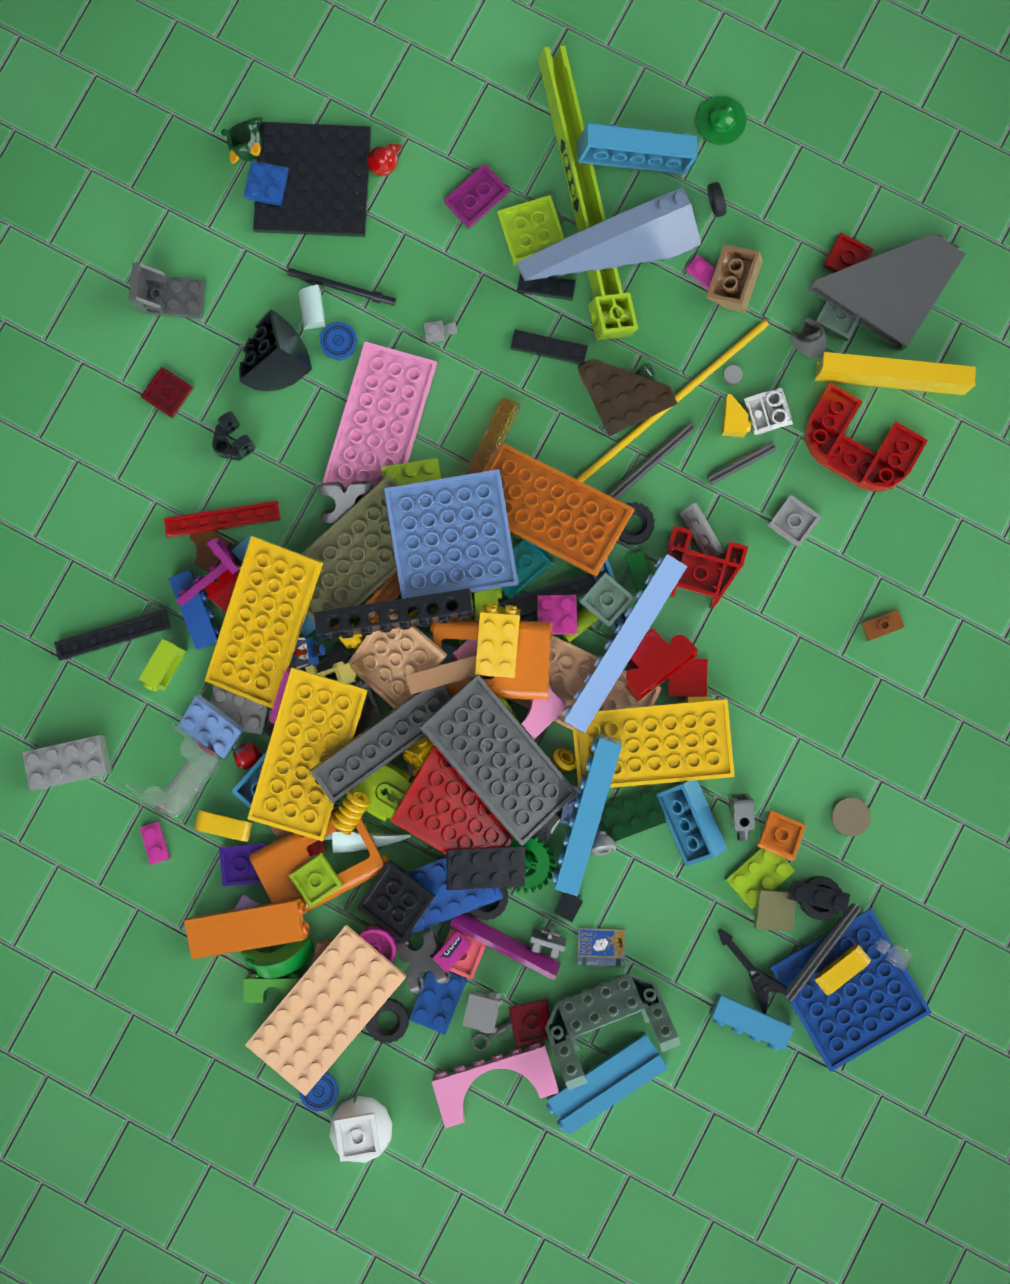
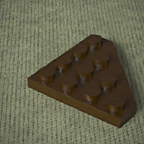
M592 359L577 367L608 436L614 435L678 404L671 387L664 383L597 359Z

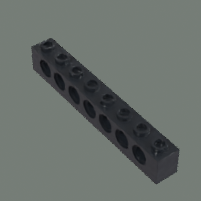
M469 588L314 612L316 635L322 641H332L337 637L352 638L356 634L367 636L376 631L387 633L396 628L406 630L415 625L426 627L435 622L446 624L450 620L458 619L459 621L469 620L470 617H474L472 594ZM451 604L458 605L455 610H448V607ZM437 607L436 613H429L430 608ZM413 610H418V611H419L416 616H414V617L409 616V614H410L411 611H413ZM393 613H399L397 619H390V616ZM380 616L377 622H371L372 617ZM354 619H360L358 625H352ZM335 622H341L338 628H332Z

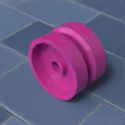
M378 924L365 927L358 935L372 947H377V951L393 963L398 950L397 939Z

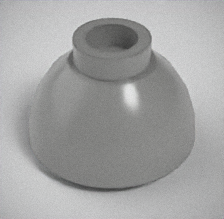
M600 831L596 833L590 853L595 856L610 854L616 850L617 846L614 840L606 835L605 831Z

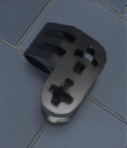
M226 412L219 417V424L215 427L212 442L215 453L221 458L240 461L251 454L256 447L248 435L238 438L234 442V448L226 438L240 427L233 412ZM220 444L227 445L223 451H219L218 446Z

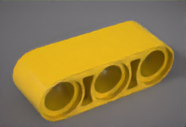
M198 810L194 830L248 842L253 822Z
M856 944L818 973L814 980L826 995H830L864 969L871 962V959L860 945Z

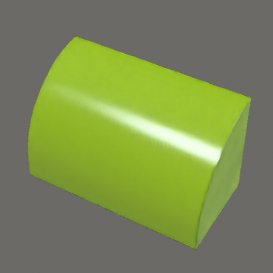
M584 607L577 612V634H564L562 636L568 643H571L599 619Z

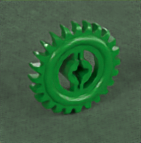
M539 835L532 836L523 845L525 849L535 854L538 861L534 860L530 853L525 852V873L530 868H534L536 871L529 875L525 874V886L517 887V893L521 888L524 889V894L528 892L529 888L534 893L536 886L538 890H541L543 888L542 883L546 886L548 884L547 878L551 880L553 877L551 873L555 871V868L551 865H554L556 862L550 858L554 856V853L548 852L551 847L549 845L544 846L546 841L544 839L539 841ZM514 838L510 846H520Z

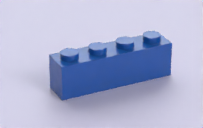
M187 570L168 578L176 600L180 598L178 593L186 587L191 589L195 585L193 581L199 577L197 573L194 574L193 571ZM200 591L183 606L179 605L195 649L199 651L215 645L220 634L218 626H214L212 621L215 619L211 608H207L205 603L208 599L204 591Z

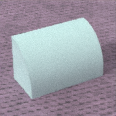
M319 285L301 289L298 294L303 329L326 327Z

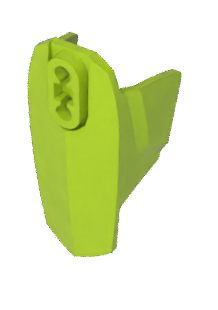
M388 762L349 792L355 793L359 791L366 794L371 801L366 811L387 822L411 784L409 780L413 774L392 762ZM384 789L388 790L389 796H383Z

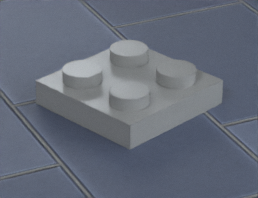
M790 495L768 524V527L799 548L822 516Z

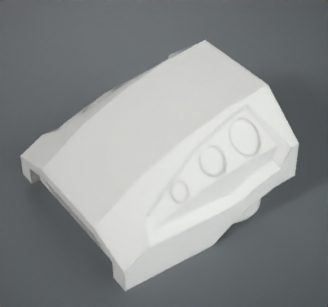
M782 388L762 392L744 399L755 435L793 425L791 413Z

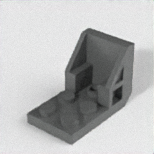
M132 263L128 300L138 312L149 315L203 319L206 292L205 280L167 277L163 271L142 263Z

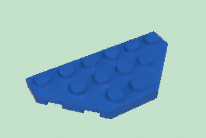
M446 856L408 872L437 895L412 933L504 897L500 888L448 891L446 889Z

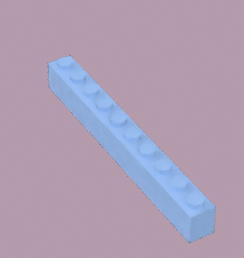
M668 554L665 558L661 557L655 567L658 570L655 575L650 574L645 582L648 585L645 591H639L635 598L638 601L634 608L630 606L625 614L627 620L624 624L620 623L614 632L617 634L614 641L609 640L604 648L607 650L604 657L599 656L594 664L597 667L593 674L589 672L584 680V683H586L583 691L579 689L573 699L576 700L574 706L571 707L569 705L563 714L566 717L564 721L582 733H585L687 568L686 565Z

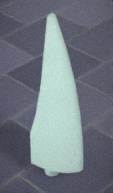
M355 828L351 831L350 835L343 834L337 830L324 838V840H332L333 853L368 850L360 833ZM369 832L377 848L411 837V834Z

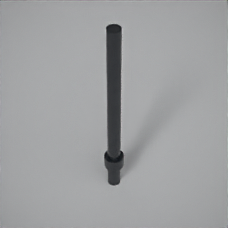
M289 268L287 272L289 276L372 299V302L379 304L383 302L393 306L396 304V298L383 295L382 292L376 290L372 292Z

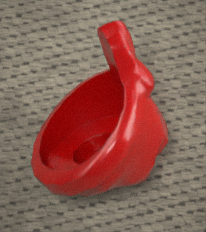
M390 143L389 145H381L371 150L367 162L372 173L377 176L391 174L398 164L397 152L400 151L402 145Z

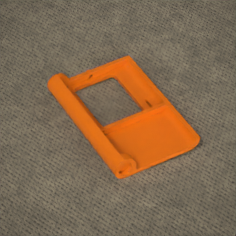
M455 619L450 620L446 624H440L439 622L431 623L430 631L433 634V642L442 649L443 639L478 640L480 620L469 619L459 621ZM519 621L515 678L494 676L493 679H483L487 685H492L489 688L498 698L549 700L550 642L552 640V622ZM466 678L444 686L449 694L454 696L472 678Z
M339 807L332 811L331 818L335 816V812L339 810ZM361 817L355 826L370 853V857L337 874L343 886L310 908L288 875L312 860L307 847L318 840L291 832L249 855L251 863L271 902L301 898L302 903L305 905V913L379 875L389 859L386 854L382 855L379 852ZM331 818L325 836L338 830L331 822Z

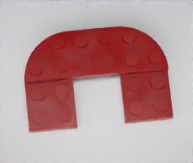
M830 382L805 424L804 439L810 454L818 463L862 489L881 492L896 487L909 475L928 440L897 421L891 426L877 453L849 438L844 433L863 401Z

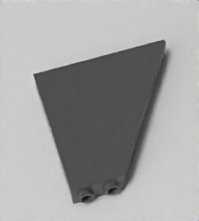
M933 233L817 279L808 287V290L829 302V304L838 308L844 314H848L853 320L858 315L860 317L858 320L859 324L902 351L909 345L962 261L965 253L961 251L960 247L947 242L942 235Z

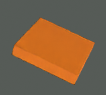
M770 810L757 846L793 862L806 825Z

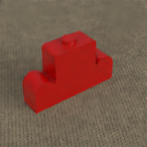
M650 629L646 632L628 662L633 669L629 670L626 674L625 688L638 702L694 659L698 649L684 635L673 636L670 644H668L655 629Z

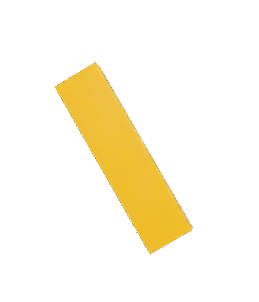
M824 352L822 360L820 362L817 361L814 381L965 395L976 385V367Z

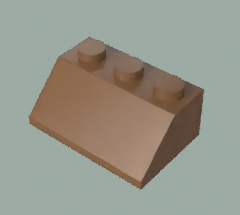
M723 245L706 297L726 309L746 313L763 263L760 251Z

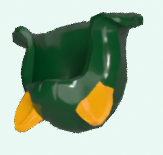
M261 117L238 123L229 130L222 129L221 135L227 136V145L231 150L230 161L232 164L236 163L239 159L252 161L259 156L262 149V136L259 130V123L263 121Z

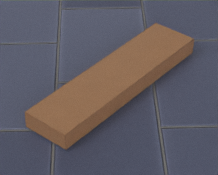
M477 654L405 675L409 693L415 694L475 676Z

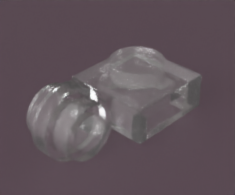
M882 938L875 943L876 950L884 955L887 952L889 953L885 960L902 971L905 970L914 955L897 943L890 949L891 944Z

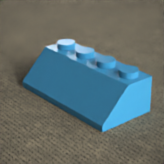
M698 780L686 781L655 794L686 866L715 857L727 850Z

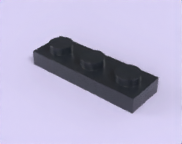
M520 273L517 293L573 301L576 280L548 277L524 281Z
M791 880L787 899L847 913L850 894Z

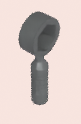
M509 1020L497 1027V1032L491 1033L488 1036L481 1032L475 1034L472 1039L473 1048L477 1051H485L489 1046L490 1038L497 1037L512 1028L511 1021ZM479 1036L487 1039V1045L482 1048L475 1045V1039Z

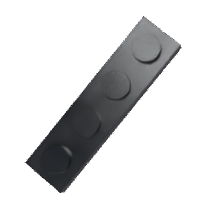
M516 329L511 344V350L578 365L585 362L588 349L587 345Z

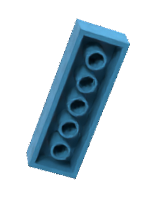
M588 123L577 141V163L685 174L697 159V136H691L688 133L674 134L670 131L657 132L652 129L640 130L635 127L623 128L617 125L606 126L599 123Z

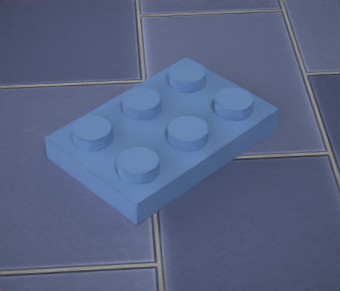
M199 694L195 696L178 724L223 759L229 755L244 731L242 726Z

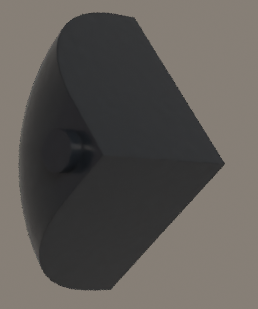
M270 309L256 325L258 329L253 338H248L243 350L246 353L244 361L240 362L239 366L240 382L260 391H276L287 388L298 382L312 370L308 351L298 333L283 317Z

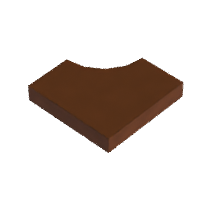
M215 531L191 534L189 537L197 548V558L194 564L210 573L208 569L215 563L219 564L221 560L212 553V549L207 543L214 538L220 537L228 548L232 545L230 541Z

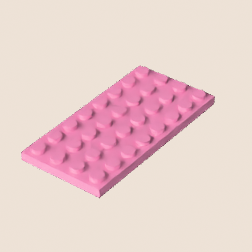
M364 342L322 483L341 482L347 489L353 481H371L374 488L383 480L381 467L409 462L437 367V361ZM368 493L361 494L358 496L365 497Z

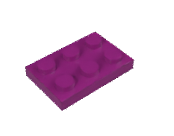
M484 163L445 198L443 202L470 229L510 193V189Z

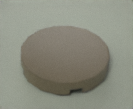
M844 798L834 805L831 812V821L839 833L846 836H857L868 828L871 815L868 806L863 801L856 798Z

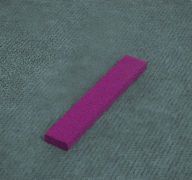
M466 913L453 917L449 925L450 927L552 980L556 978L561 966L560 962L543 953L531 951V947Z

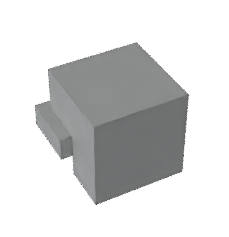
M477 991L469 994L462 1026L481 1030V1032L487 1034L497 1032L495 1027L499 1005L503 1003V1000H500L501 993L492 991L486 994Z

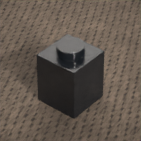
M564 892L554 911L555 914L573 922L583 903V900L579 899L581 895L575 896Z

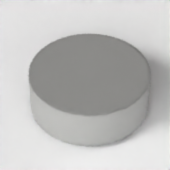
M736 365L728 366L723 373V379L729 385L738 384L743 377L741 368Z

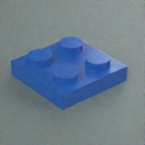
M251 161L244 198L282 206L289 173L288 167Z

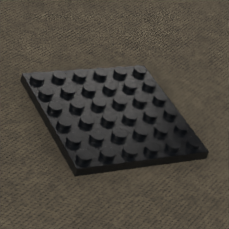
M260 123L259 130L262 136V149L257 162L288 167L289 173L282 206L255 201L254 232L366 237L369 164L367 161L371 147V126Z

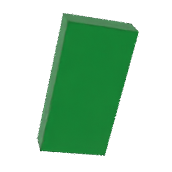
M644 551L625 556L637 593L640 590L645 591L648 586L645 582L649 575L652 574Z

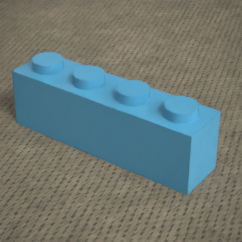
M718 993L710 1012V1016L714 1018V1023L723 1027L725 1024L732 1026V1031L741 1035L743 1032L750 1034V1039L759 1043L761 1040L768 1042L767 1046L777 1051L779 1048L786 1049L794 1030L791 1025Z

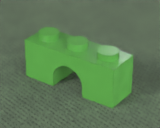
M250 973L249 976L243 979V1003L265 1002L266 992L270 987L280 989L284 999L302 976H300V973H290L288 976L277 978H262L257 973Z

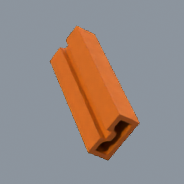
M301 898L192 916L184 920L191 958L196 959L302 941L308 937L310 931L308 922L303 919V915L306 912L305 905L302 903Z

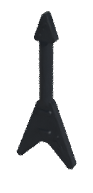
M719 928L717 932L722 945H727L749 972L761 1009L766 1014L768 1011L769 992L783 994L788 987L754 967L732 940L733 936Z

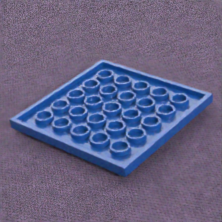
M870 908L855 917L794 1000L789 1001L830 1072L932 1013ZM829 932L770 966L769 968L776 980L789 987ZM859 944L871 959V962L832 994L826 995L816 983L814 977L851 947Z

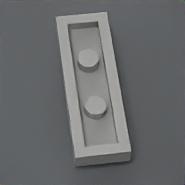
M697 503L690 505L679 513L687 528L693 531L692 536L702 554L718 557L725 552Z

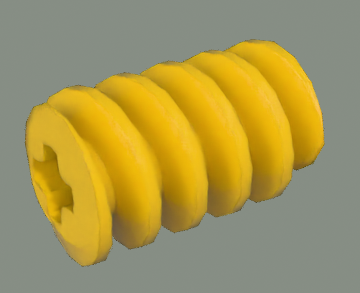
M359 791L355 793L348 792L346 794L347 798L343 799V804L339 805V810L331 818V822L343 834H351V831L371 804L369 797Z

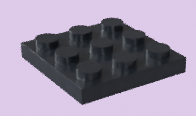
M389 860L357 908L403 944L437 895L395 862Z

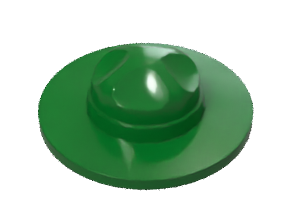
M716 96L708 99L700 107L696 119L697 128L702 137L710 143L727 145L736 141L743 134L746 127V113L736 100L726 96Z

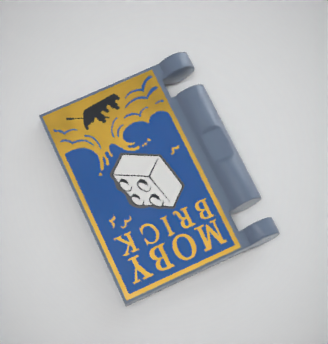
M578 928L577 965L581 966L582 957H586V966L616 967V959H620V967H624L625 929Z

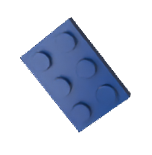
M429 970L423 983L424 988L419 993L409 1020L446 1034L467 978L449 971V982L441 984L436 981L433 972Z

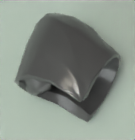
M805 318L801 334L797 338L792 333L790 344L806 357L820 358L827 348L825 330L813 319Z

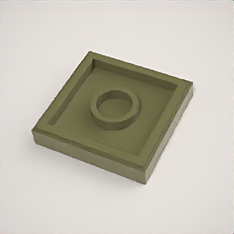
M758 889L754 919L755 929L793 931L796 901L787 899L789 891Z

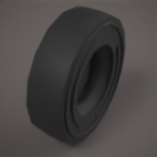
M718 182L709 184L707 187L708 197L715 217L726 215V202L720 184Z

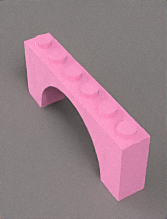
M467 640L453 653L450 659L455 661L476 655L478 640ZM550 685L549 700H529L528 713L521 724L533 740L567 708L563 698L556 696L551 691Z
M532 1043L529 1045V1048L524 1050L516 1048L510 1051L511 1054L504 1056L502 1053L496 1054L491 1057V1060L485 1062L484 1059L477 1060L472 1063V1066L466 1068L465 1065L455 1067L454 1071L446 1073V1071L436 1073L435 1077L432 1078V1085L445 1128L464 1123L463 1100L467 1089L478 1076L493 1069H510L522 1074L534 1085L540 1099L559 1093L545 1043Z

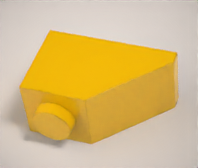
M727 394L725 398L721 435L744 438L747 432H750L751 421H748L749 415L732 394Z

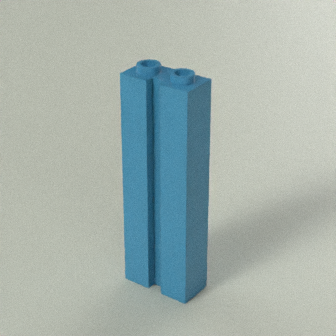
M644 1031L586 1070L584 1074L588 1083L571 1090L565 1084L559 1088V1093L547 1096L548 1103L546 1106L552 1115L555 1113L558 1116L559 1120L557 1123L561 1130H566L570 1135L667 1070L668 1067Z

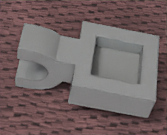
M442 320L424 323L427 343L445 341V335L458 334L456 322L448 323L445 326Z

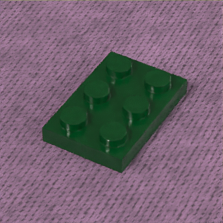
M652 786L605 803L601 815L607 833L614 842L666 823Z

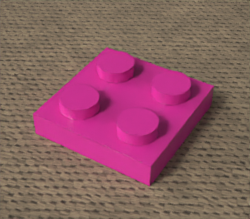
M576 595L538 596V622H552V635L577 634Z

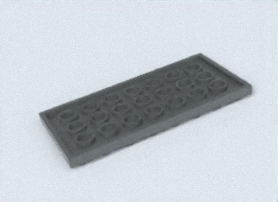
M475 675L419 726L421 731L520 846H523L577 794V791L479 675Z

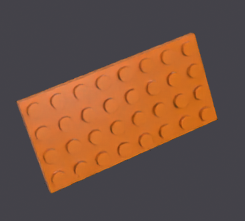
M502 443L486 471L500 469L510 532L597 576L632 516L634 508Z

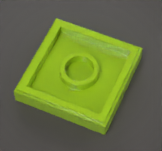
M322 853L288 875L310 908L343 886Z

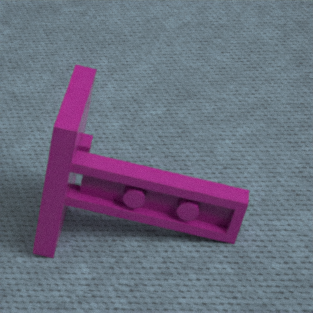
M220 537L212 539L207 545L222 563L220 565L215 563L208 569L210 573L207 576L203 577L201 575L194 580L193 583L195 585L191 589L186 587L178 593L180 598L176 601L180 606L187 603L227 569L232 574L241 569L242 563Z

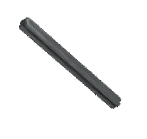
M690 422L687 423L607 495L618 499L695 431V427Z
M854 903L850 904L847 908V913L841 916L783 993L785 998L789 1001L794 1000L861 911L859 906Z

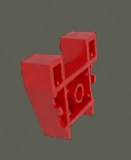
M673 526L667 544V554L686 565L687 568L669 597L673 598L676 589L680 588L712 597L709 608L713 609L743 567L749 546L730 541L727 543L723 559L688 550L693 531Z

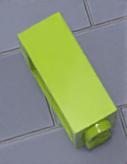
M162 639L139 677V680L144 682L142 686L155 692L158 690L165 691L187 651L170 641Z

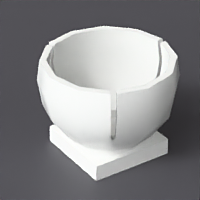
M355 1096L341 1103L331 1117L329 1131L334 1149L340 1156V1162L365 1163L380 1156L390 1143L393 1123L386 1107L372 1097L357 1096L356 1099Z

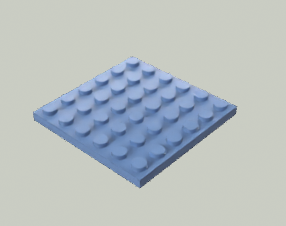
M500 469L384 488L402 599L468 588L471 593L518 585Z

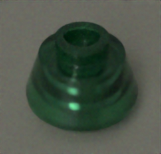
M644 363L635 372V374L654 381L657 379L655 377L656 372L650 363Z

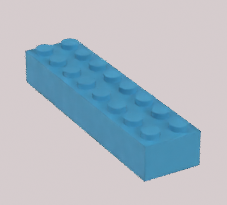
M599 734L598 738L594 737L591 745L593 755L592 757L588 756L585 770L588 772L587 775L582 776L580 783L582 792L581 794L577 793L574 808H577L576 813L572 812L569 820L571 830H566L563 845L566 847L565 850H560L558 857L560 867H556L553 874L552 883H555V890L578 896L622 748V741L620 739Z

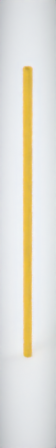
M763 320L675 394L677 402L769 326L768 322ZM670 408L643 421L576 479L581 482L588 479Z

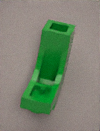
M307 937L302 941L286 943L275 952L262 953L249 949L244 950L241 954L245 964L249 968L255 969L259 977L277 978L290 974L300 968L311 957L315 948L310 938Z

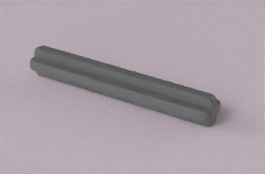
M769 442L711 473L707 479L713 485L773 453L776 447L773 442Z

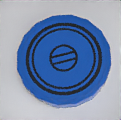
M335 322L323 329L320 335V345L327 357L335 360H344L355 352L358 340L351 326Z
M325 1072L306 1096L300 1091L299 1095L303 1105L308 1109L325 1111L337 1100L339 1088L335 1077L329 1072Z

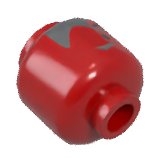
M253 742L237 746L235 752H233L236 766H240L243 770L252 768L259 758L262 757L260 747H255Z

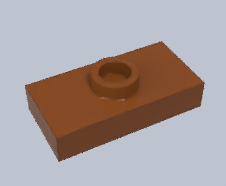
M898 610L861 623L867 641L905 627Z

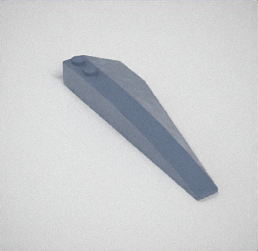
M682 187L578 232L517 262L516 265L524 281L548 278L553 275L562 276L567 273H582L587 270L596 271L621 267L627 264L636 265L641 262L650 263L661 259L670 260L701 246V241L692 205Z

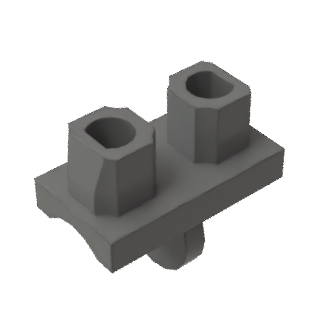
M551 924L550 929L542 927L541 931L533 929L530 940L532 942L531 951L541 953L542 947L545 946L550 948L548 954L550 957L559 958L561 952L565 951L567 938L560 937L561 932L554 930V924Z

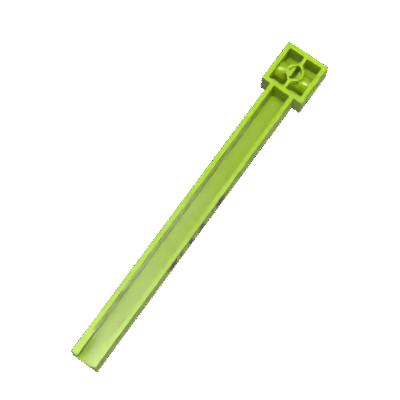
M560 46V50L555 57L551 56L550 47H544L538 61L578 232H581L605 221L606 218L593 164L577 163V141L585 128L566 47ZM617 267L596 271L587 270L594 298L588 304L596 341L632 336L638 329L631 294L630 292L623 293Z

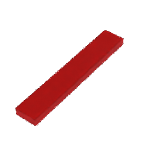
M271 501L163 519L166 537L170 538L280 521L281 517L278 501Z

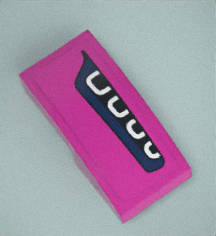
M457 931L432 959L447 973L472 944Z

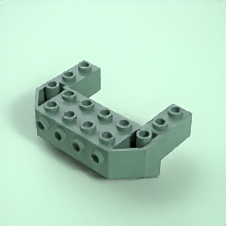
M631 973L627 975L621 974L612 981L601 982L595 988L584 989L579 994L572 997H564L560 1002L556 1003L545 1029L569 1090L588 1083L576 1053L580 1051L576 1037L641 1011L645 1023L650 1022L662 1052L681 1045L656 983Z

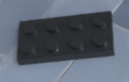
M524 846L446 849V889L448 891L525 886Z

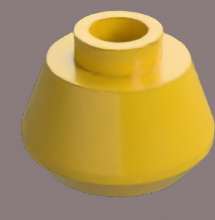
M557 749L553 753L552 763L561 774H565L576 768V757L567 749Z

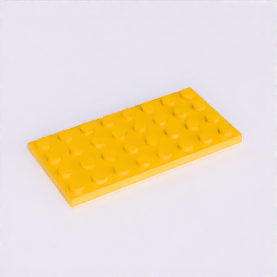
M251 536L204 680L205 682L273 708L285 669L289 668L323 562Z
M291 668L247 818L248 820L324 841L335 802L332 803L309 770L354 738L368 692L367 689Z
M728 699L598 710L585 733L573 727L579 790H582L580 789L582 776L587 775L588 772L585 770L588 756L592 757L593 755L591 751L594 737L598 738L599 734L622 741V748L610 788L735 777Z

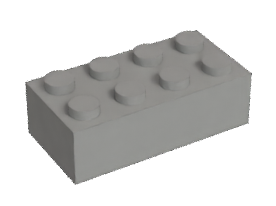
M101 735L22 752L29 790H41L112 774L105 736Z

